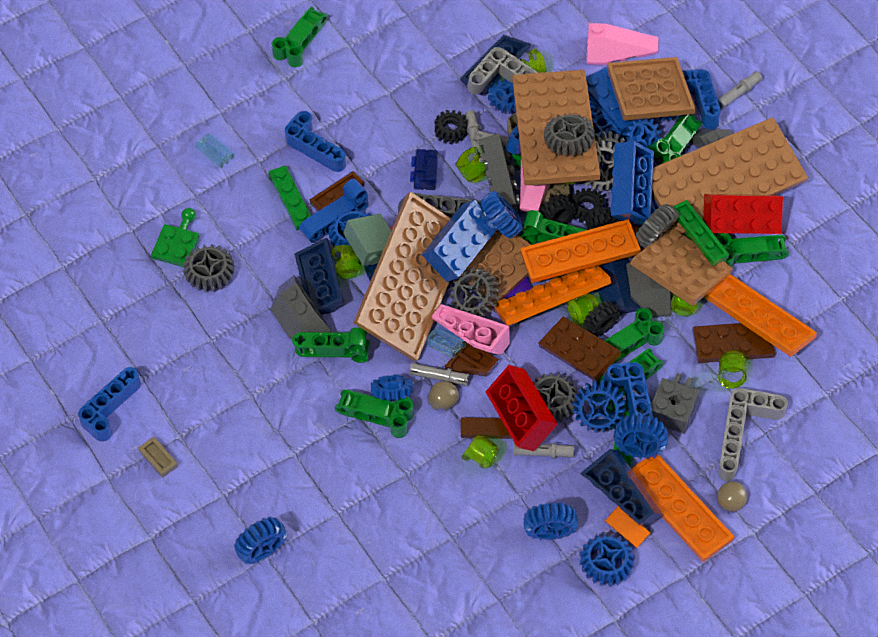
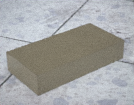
M152 437L138 447L141 455L162 478L178 467V463L155 437Z

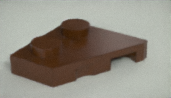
M465 341L447 362L445 370L449 368L454 372L487 377L498 364V359Z

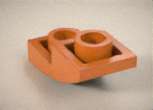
M619 506L605 520L610 527L619 535H622L635 548H638L650 534L647 529L637 524Z

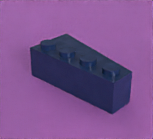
M609 449L580 473L597 489L601 490L612 502L617 504L637 524L649 527L663 516L619 451Z

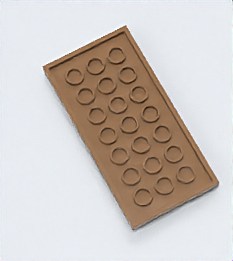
M585 69L512 75L525 186L600 180L595 136L591 148H588L587 152H582L581 156L575 154L574 157L572 155L565 157L564 154L558 156L557 152L552 153L544 141V130L547 122H550L551 118H556L558 114L560 116H564L565 113L571 115L572 112L575 116L580 114L581 118L586 117L588 121H591L593 126Z
M774 117L654 167L652 195L659 207L663 204L673 207L688 200L703 220L704 194L776 195L806 182L808 176ZM677 221L672 228L679 231L682 235L686 234V231Z
M412 192L406 194L353 323L411 360L417 361L434 321L432 315L440 306L449 281L446 282L422 256V253L451 218Z

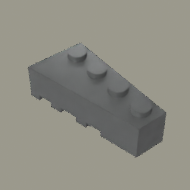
M499 133L478 139L479 146L483 151L481 155L487 170L485 171L486 177L491 186L489 187L490 193L492 191L500 193L511 204L516 213H520V196L516 194V190H519L516 179L513 178V175H516L514 166L510 163V160H513L512 154L507 151Z

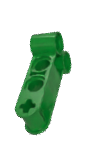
M312 6L309 7L285 38L277 37L273 39L272 53L274 59L279 61L287 59L289 66L293 68L300 67L303 64V51L325 25L328 14L318 12Z
M693 114L681 115L664 139H659L647 146L648 149L654 151L653 160L658 159L659 165L680 157L681 151L701 126L702 121H698Z
M530 210L526 214L520 237L530 245H534L536 242L549 241L586 231V229L544 219L539 211Z
M718 233L715 236L729 253V258L724 260V262L730 267L737 263L781 260L789 256V251L785 246L786 237L784 235L731 239L728 233Z
M638 309L633 323L604 340L617 348L621 353L614 363L646 343L653 346L661 344L664 326L658 321L652 322V312L649 309Z
M359 327L352 328L350 333L300 332L292 338V343L296 347L295 352L300 357L351 358L354 362L365 363L368 361L370 341L366 339L367 332Z
M650 348L630 361L642 366L645 380L659 371L664 364L662 360H659L652 353ZM629 372L631 376L636 377L633 372ZM604 374L596 381L597 385H600ZM615 374L610 375L613 378H617ZM618 387L617 393H623V396H625L624 387ZM598 393L594 395L597 397H602L604 394ZM610 400L607 406L611 412H614L616 407L613 400Z
M342 390L340 392L341 398L334 408L337 413L389 427L391 435L395 438L406 436L408 432L407 421H410L414 416L413 401L410 398H399L395 403L350 390Z

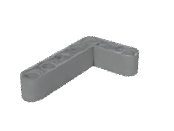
M495 47L472 71L469 76L467 89L472 94H479L497 74L513 83L512 75L538 72L504 49Z
M742 388L732 391L718 469L720 479L731 481L736 476L746 415L780 420L785 416L788 405L787 399L784 396Z

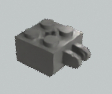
M677 373L674 381L661 379L652 401L651 409L653 418L657 417L658 422H663V426L685 434L698 400L699 390L690 388L693 380L690 377L686 380L685 385L679 384L681 374Z

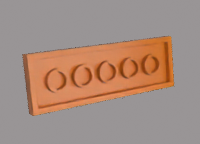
M629 219L520 248L531 283L638 255L641 252Z
M598 265L567 273V275L559 278H553L550 282L536 285L532 289L519 292L511 298L498 301L497 307H493L499 318L509 326L611 284V279Z
M731 274L703 297L790 357L816 338V331Z
M659 455L656 458L650 457L649 460L645 458L631 468L662 512L663 516L661 517L702 562L708 560L734 540L735 536Z

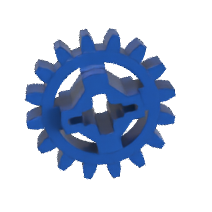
M504 79V82L498 80L497 84L494 83L489 88L488 100L490 101V106L495 105V110L501 109V113L507 111L508 114H511L512 110L516 112L513 83L508 82L507 79Z
M647 118L635 119V121L630 120V126L624 127L627 133L622 134L626 136L624 142L636 141L646 148L653 142L662 139L658 137V134L661 133V130L656 129L658 124H653V119Z
M396 374L393 376L387 375L379 377V380L374 379L371 382V395H374V398L380 397V400L405 399V396H411V393H413V381H409V378L404 379V376Z

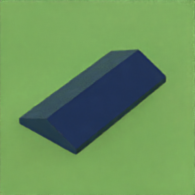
M503 35L460 78V81L467 85L472 71L493 48L500 47L519 59L531 47V44ZM497 74L483 91H488L502 76Z
M324 238L294 253L302 286L321 315L333 313L344 302L328 239Z
M627 257L598 265L611 279V284L597 289L601 303L610 301L620 314L636 312L641 308L630 296L626 268L627 263H629Z

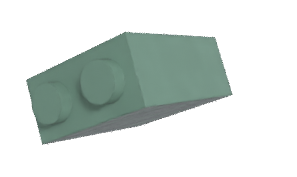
M380 213L347 220L343 233L361 264L366 266L379 262L391 230Z

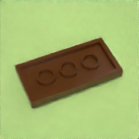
M564 316L538 342L540 348L593 381H597L621 355L617 348Z
M742 323L693 326L692 332L698 363L775 357L774 345Z

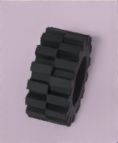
M446 110V113L442 111L440 115L436 116L434 121L436 138L438 137L440 142L443 140V143L446 144L449 141V145H452L453 141L457 144L459 140L462 141L463 137H466L467 119H465L464 114L461 116L459 111L456 114L455 110H452V113ZM448 124H454L458 126V128L454 130H447L444 128V126Z
M582 188L581 192L577 190L576 194L573 193L570 199L576 207V214L573 215L574 219L577 220L579 218L580 223L583 220L585 221L587 214L590 215L591 211L596 212L595 209L601 210L604 206L601 194H597L595 189L591 192V188H588V191H585V188ZM588 202L591 203L594 207L591 209H583L580 207V204Z
M556 194L554 198H548L549 201H545L543 203L545 206L540 208L543 218L569 224V219L573 220V215L576 214V207L565 194H559V196Z
M602 207L601 210L595 209L596 212L591 211L590 215L587 214L585 218L587 230L620 221L611 216L610 207H607V209Z
M604 301L603 304H598V307L595 306L594 310L589 312V315L585 317L584 325L593 335H603L604 332H608V329H612L613 325L617 323L616 320H619L620 312L610 301Z

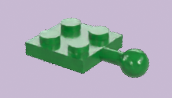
M185 208L182 211L181 217L183 220L179 228L166 224L163 225L151 253L152 259L183 267L186 256H190V251L195 250L200 238L199 233L187 230L189 223L196 218V212L192 208Z

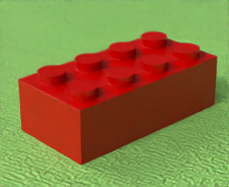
M704 194L703 221L712 233L781 234L783 196Z
M508 365L485 391L517 448L534 452L558 425L526 370L523 368Z

